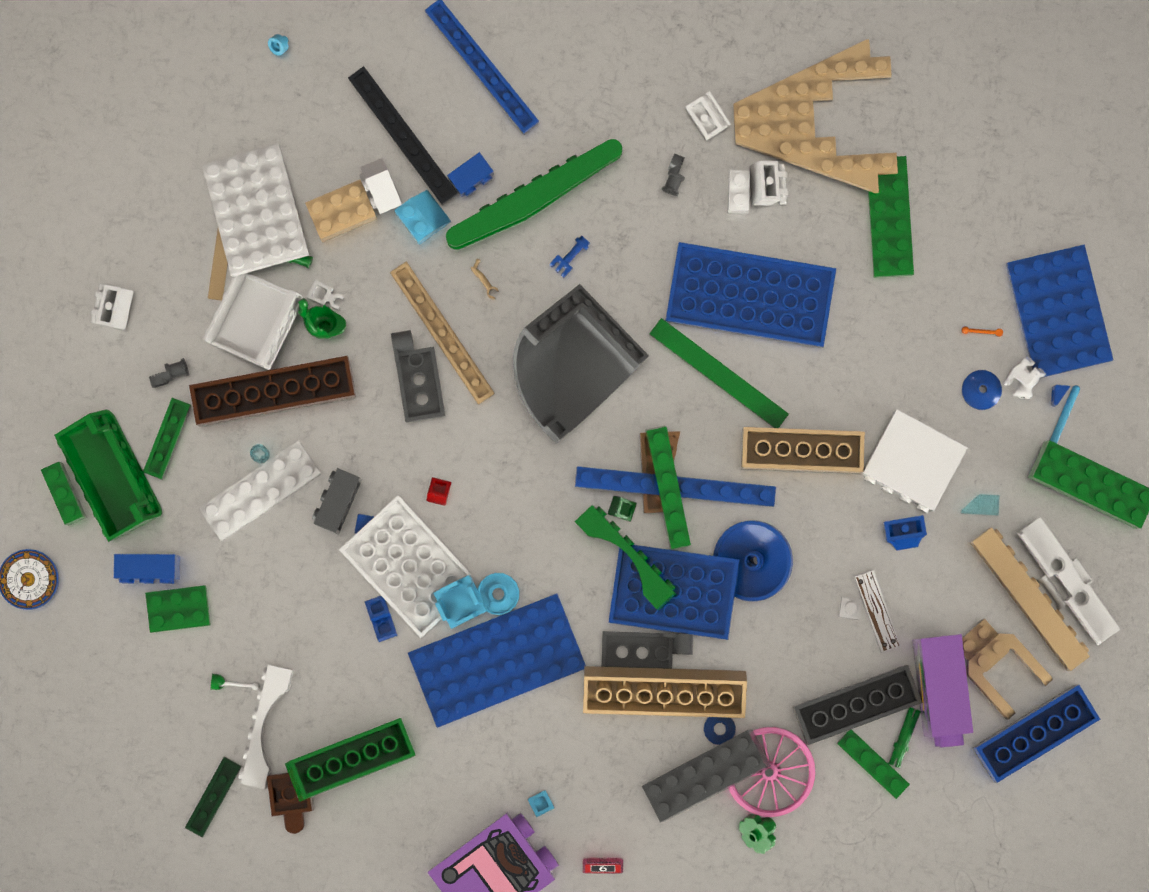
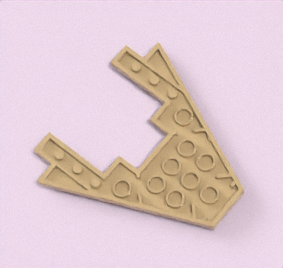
M869 39L864 40L734 103L735 144L864 190L879 193L878 175L898 173L897 153L836 156L835 137L815 138L813 101L833 100L832 81L891 78L890 56L870 57Z

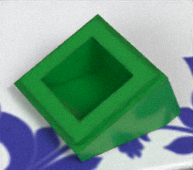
M613 496L608 515L631 522L637 503L619 496Z

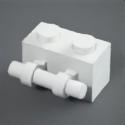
M758 161L749 166L752 205L770 206L778 201L780 205L787 204L789 192L786 189L787 172L785 171V165L778 164V161Z
M99 284L98 291L95 293V306L91 310V323L125 330L134 291Z

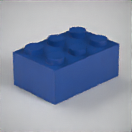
M114 554V579H119V583L134 584V580H139V583L154 584V580H160L162 584H174V580H180V556L175 554Z

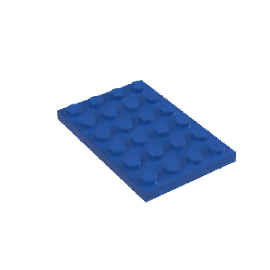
M1085 244L1006 263L1028 354L1035 362L1032 370L1035 367L1037 369L1040 368L1046 373L1045 377L1113 361Z
M633 545L632 547L637 552L641 550L648 557L646 561L650 566L654 564L662 572L660 576L664 581L669 579L676 587L674 591L677 594L660 610H657L643 595L640 574L634 562L619 547L608 623L729 640L739 559Z

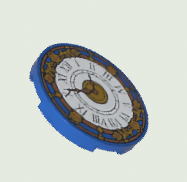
M32 549L17 551L7 557L0 567V592L4 599L14 607L26 610L40 608L48 603L57 592L59 586L58 569L55 563L40 551Z

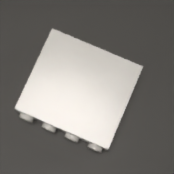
M249 273L234 276L231 279L228 290L223 295L219 308L214 313L210 326L205 331L203 340L217 348L270 370L299 311L298 301L304 297L297 292L288 291Z
M896 410L861 474L865 476L864 480L871 484L877 482L882 485V490L890 494L893 492L899 494V499L909 504L911 501L916 503L919 510L928 513V511L933 512L968 447Z

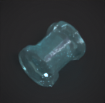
M257 444L251 448L250 456L255 462L261 464L269 459L270 452L264 445ZM259 449L265 453L260 459L255 455V452H259Z

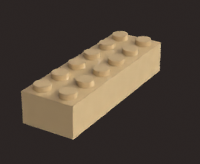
M743 427L741 469L863 473L865 432Z

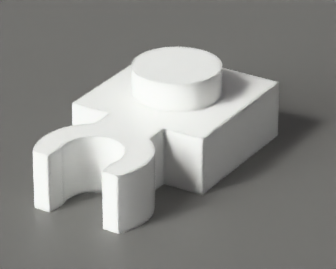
M316 279L307 295L308 299L322 306L329 302L332 308L339 310L340 307L334 304L335 299L339 298L343 301L345 299L340 294L333 295L334 289Z

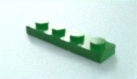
M171 398L143 473L163 480L191 408L190 404Z
M852 729L837 742L850 757L895 799L910 785Z

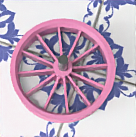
M764 727L753 730L755 736L762 734L766 757L771 766L762 770L761 773L752 775H762V778L742 796L735 785L729 788L730 793L740 806L753 814L764 817H777L788 814L797 809L807 799L813 788L815 763L811 751L801 738L786 729ZM767 733L782 735L773 761L769 760L765 734ZM785 736L794 741L798 747L777 764L775 761ZM801 748L808 764L781 769L779 765ZM805 766L809 768L807 783L781 774V771ZM779 777L806 786L798 800L778 779ZM765 779L766 783L758 806L755 807L749 804L743 797ZM768 781L772 784L776 810L760 809ZM774 781H777L793 799V804L779 809Z

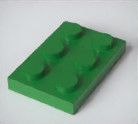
M206 585L145 593L150 633L211 625Z

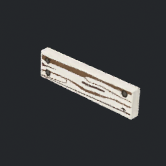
M874 570L855 576V581L881 653L900 647Z

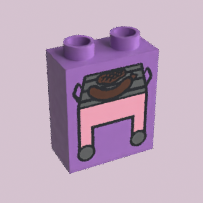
M507 812L427 873L441 892H539L555 880V876L551 871L558 867L559 864L546 846H543L537 852L527 838L534 834L535 831L522 813L512 819Z

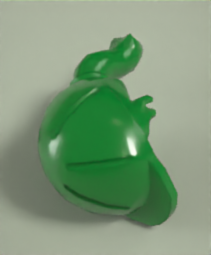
M305 298L298 301L300 307L299 315L303 318L306 330L313 337L328 339L345 331L346 320L330 309L329 306L324 304L323 307L313 306L308 309V301Z

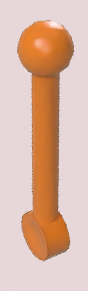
M967 326L962 327V333L964 334L971 332L995 334L997 337L1003 335L1002 329L984 330L971 329Z

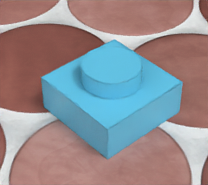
M546 790L527 799L536 817L554 809Z

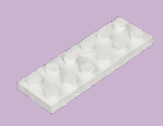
M297 441L199 507V510L222 542L314 480L321 473L304 447Z

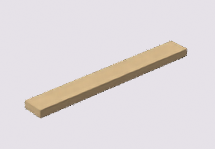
M407 261L392 270L390 274L478 405L495 394Z

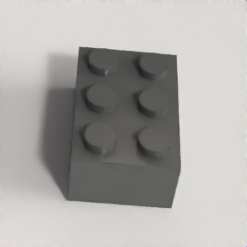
M337 468L336 472H331L328 480L331 484L328 490L324 489L320 498L322 501L320 509H315L312 519L315 520L313 524L339 535L362 479Z

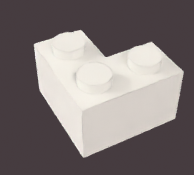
M383 158L360 167L362 174L359 176L366 192L370 191L373 196L369 198L373 209L378 208L379 213L382 214L402 205Z

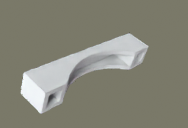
M268 665V668L263 670L262 680L265 681L263 688H259L257 699L260 700L259 707H255L252 719L255 720L254 728L250 727L248 739H251L250 746L246 747L243 759H246L245 767H241L239 779H242L241 784L262 789L267 788V776L270 775L271 768L263 747L264 725L273 705L289 690L294 670Z

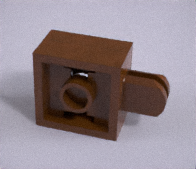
M288 773L268 775L267 782L271 815H283L287 832L292 834L299 833L304 828L303 812L314 811L313 797L299 802Z

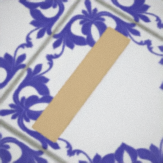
M219 228L217 229L208 299L222 301L228 262Z

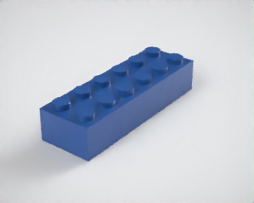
M1074 685L974 746L973 749L992 780L998 783L1101 719L1080 685Z

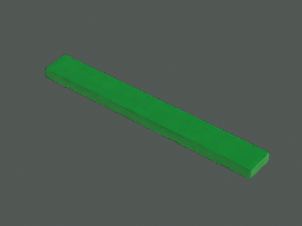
M662 318L649 333L650 336L773 428H779L789 415V413Z

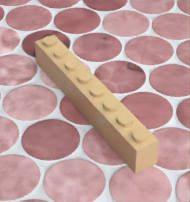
M992 527L987 529L970 542L1065 669L1072 671L1090 657L1087 654L1089 649L1083 642H1078L1075 638L1077 634L1070 625L1068 627L1062 621L1065 619L1058 609H1053L1050 605L1052 601L1046 593L1042 594L1038 589L1040 585L1034 577L1030 579L1026 573L1028 571L1026 566L1021 561L1018 562L1015 559L1014 550L1009 545L1005 546L1002 542L1003 536L997 529L993 530Z

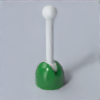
M212 674L210 690H220L225 685L251 687L257 690L260 685L258 682L241 683L225 681L223 676Z

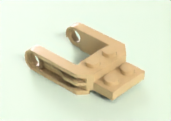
M985 618L962 638L964 657L967 660L966 675L1007 720L1015 714V711L985 679L983 673L990 670L1010 649L1030 672L1034 673L1043 682L1044 686L1053 680L1050 674L1014 634H998Z

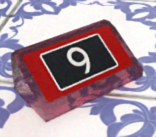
M584 858L583 873L621 874L623 873V859Z

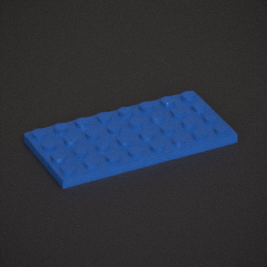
M679 242L666 321L823 348L836 268Z
M558 594L408 652L437 728L584 670V666H586Z

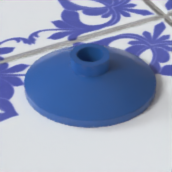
M986 370L974 371L965 378L962 384L963 398L974 409H989L995 406L1001 398L1002 386L1000 380L992 372ZM980 386L986 387L985 393L980 392Z

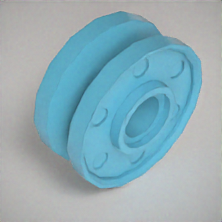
M504 573L490 574L480 582L478 592L488 610L487 612L491 614L502 615L508 613L518 603L520 590L517 582L509 575ZM496 588H501L504 591V596L500 600L493 597V591Z

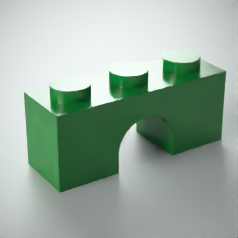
M56 462L41 469L64 525L69 526L87 518L79 499L76 498L71 488V480L63 463Z

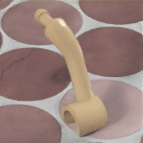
M477 258L471 270L486 287L487 296L494 300L496 298L490 296L489 292L491 290L499 292L496 287H492L484 274L477 269L481 262Z

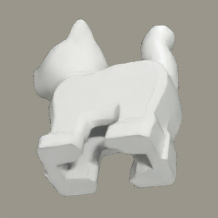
M1025 357L1021 363L1014 366L1007 380L1003 382L1005 386H1009L1013 383L1014 379L1020 381L1022 384L1013 393V396H1018L1020 399H1030L1033 396L1032 388L1041 377L1046 375L1040 368L1037 369L1035 367L1031 371V366L1035 362L1030 357Z

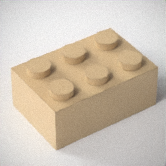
M357 180L305 203L322 243L377 220L361 180Z

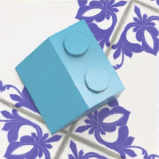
M428 190L410 198L394 210L419 245L451 222Z

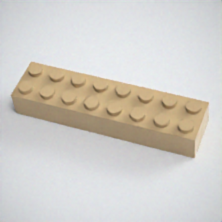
M584 666L583 713L745 718L747 675L746 671Z

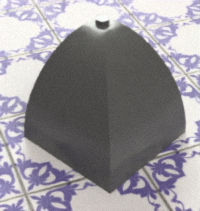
M579 284L522 330L514 348V378L520 397L528 412L542 430L557 444L627 380L649 355Z

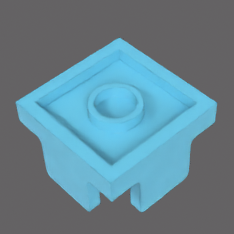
M471 575L433 593L437 600L435 605L443 621L447 620L451 629L488 611Z

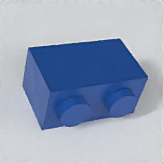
M479 152L449 173L447 177L461 197L464 195L468 197L476 191L478 185L481 183L485 185L493 179L494 171Z

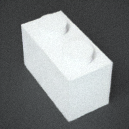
M730 170L728 213L748 214L750 171Z

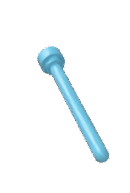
M1075 385L1072 387L1050 441L1056 444L1079 394V386Z

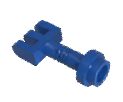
M582 235L575 239L577 244L564 258L557 255L549 264L551 267H554L557 262L560 264L555 269L557 273L564 267L566 270L561 274L563 278L573 269L569 265L573 258L583 248L585 250L589 248L590 242Z

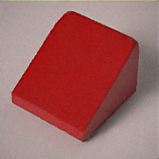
M432 477L426 500L445 506L451 482Z

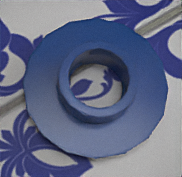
M709 717L704 724L705 736L713 744L720 745L732 739L735 735L736 726L732 718ZM717 723L725 725L726 732L724 734L717 735L714 732V726Z

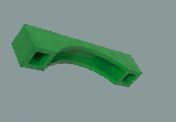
M660 426L646 429L645 432L658 485L669 548L675 549L689 546L691 543L667 427Z
M591 505L574 522L589 537L609 541L620 547L631 558L640 574L643 595L657 610H660L677 594L674 591L676 587L669 579L666 581L660 576L662 572L654 564L650 566L647 563L648 557L641 550L637 552L632 547L635 543L627 535L623 537L618 532L621 528L613 520L609 522L605 518L607 513L600 506L596 508Z

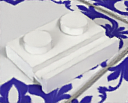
M710 91L685 106L706 141L731 126V123Z

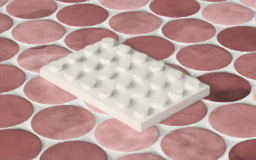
M279 143L202 165L232 277L309 256Z
M399 495L339 549L420 638L442 619L435 605L437 600L433 594L434 592L468 575H471L476 587L480 584Z

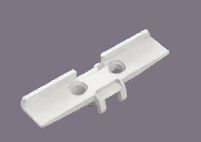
M1041 517L1017 533L1044 571L1045 575L1039 578L1038 582L1043 583L1058 604L1056 606L1058 610L1068 605L1097 646L1121 630L1089 584L1093 582L1091 576L1088 575L1077 557L1073 560L1070 559ZM1054 559H1059L1062 562V568L1058 571L1051 567ZM1054 575L1061 581L1067 590L1066 592L1069 596L1067 599L1064 600L1050 581V577ZM1078 592H1082L1086 596L1085 602L1082 604L1075 601V595Z

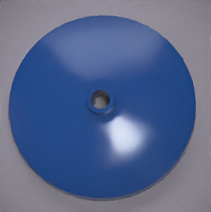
M744 521L731 526L719 538L713 556L740 560L735 597L745 601H760L776 595L788 582L793 567L792 550L785 536L776 527L762 521ZM755 556H756V558H757V560H756V561L758 562L757 564H755V563L753 562V558H754Z

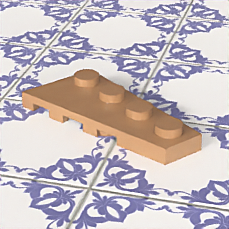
M680 431L668 432L673 460L676 456ZM640 433L641 472L655 474L646 433ZM643 494V513H663L660 495Z

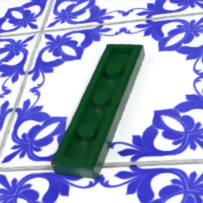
M225 756L223 757L185 826L187 830L203 838L242 767L241 765Z

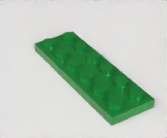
M897 156V174L878 175L879 193L868 191L873 278L914 275L906 156Z

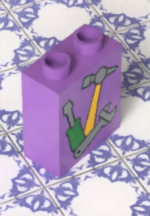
M962 634L914 639L912 643L918 693L922 700L920 710L923 736L934 737L935 747L964 745L963 734L973 733Z

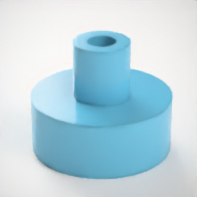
M275 34L268 40V47L272 53L280 56L288 50L289 40L286 36Z

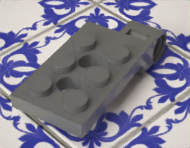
M411 330L391 333L405 422L445 416L434 347L414 350ZM417 374L425 377L422 385H416L413 382ZM418 395H427L428 402L425 405L418 404Z
M603 631L601 667L672 669L673 654L693 655V635ZM624 646L627 648L628 655L625 658L617 656L616 650L618 647ZM639 647H645L648 650L646 658H638L636 651Z

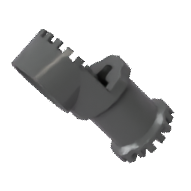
M674 153L668 168L669 177L665 186L661 188L664 192H668V194L671 192V195L678 196L679 193L677 191L680 184L685 180L684 176L678 174L685 157Z
M182 358L181 361L170 365L168 363L164 364L166 372L155 374V376L152 375L149 379L152 388L168 384L175 377L184 374L188 376L189 371L188 367H185L187 366L185 359Z

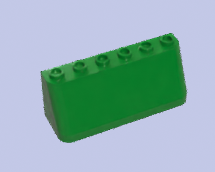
M106 409L89 413L54 435L59 448H61L66 458L67 464L75 475L76 482L84 493L85 500L93 511V516L98 521L102 533L108 542L161 516V506L111 411Z

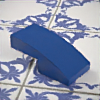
M378 596L364 601L378 642L398 636L386 600L382 596Z

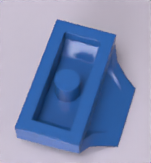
M924 515L883 522L886 541L891 543L896 550L916 548L919 546L921 539L927 535Z

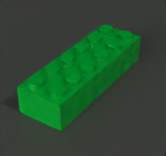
M1050 440L1044 441L1028 478L1132 528H1142L1149 513L1148 487Z
M399 718L285 763L299 802L408 760L416 755L402 719Z

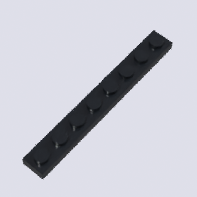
M363 66L349 76L348 79L441 205L443 206L458 195L456 189L366 68Z

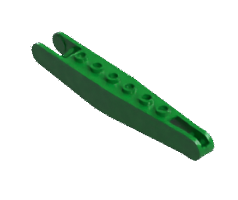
M610 139L578 157L573 155L566 160L567 163L564 165H555L544 176L540 174L531 179L532 182L526 186L522 184L514 189L515 192L510 195L504 194L500 196L494 204L484 205L479 209L478 213L456 224L447 231L446 240L448 246L454 250H460L526 221L609 164L617 161L622 155L621 143L616 139Z

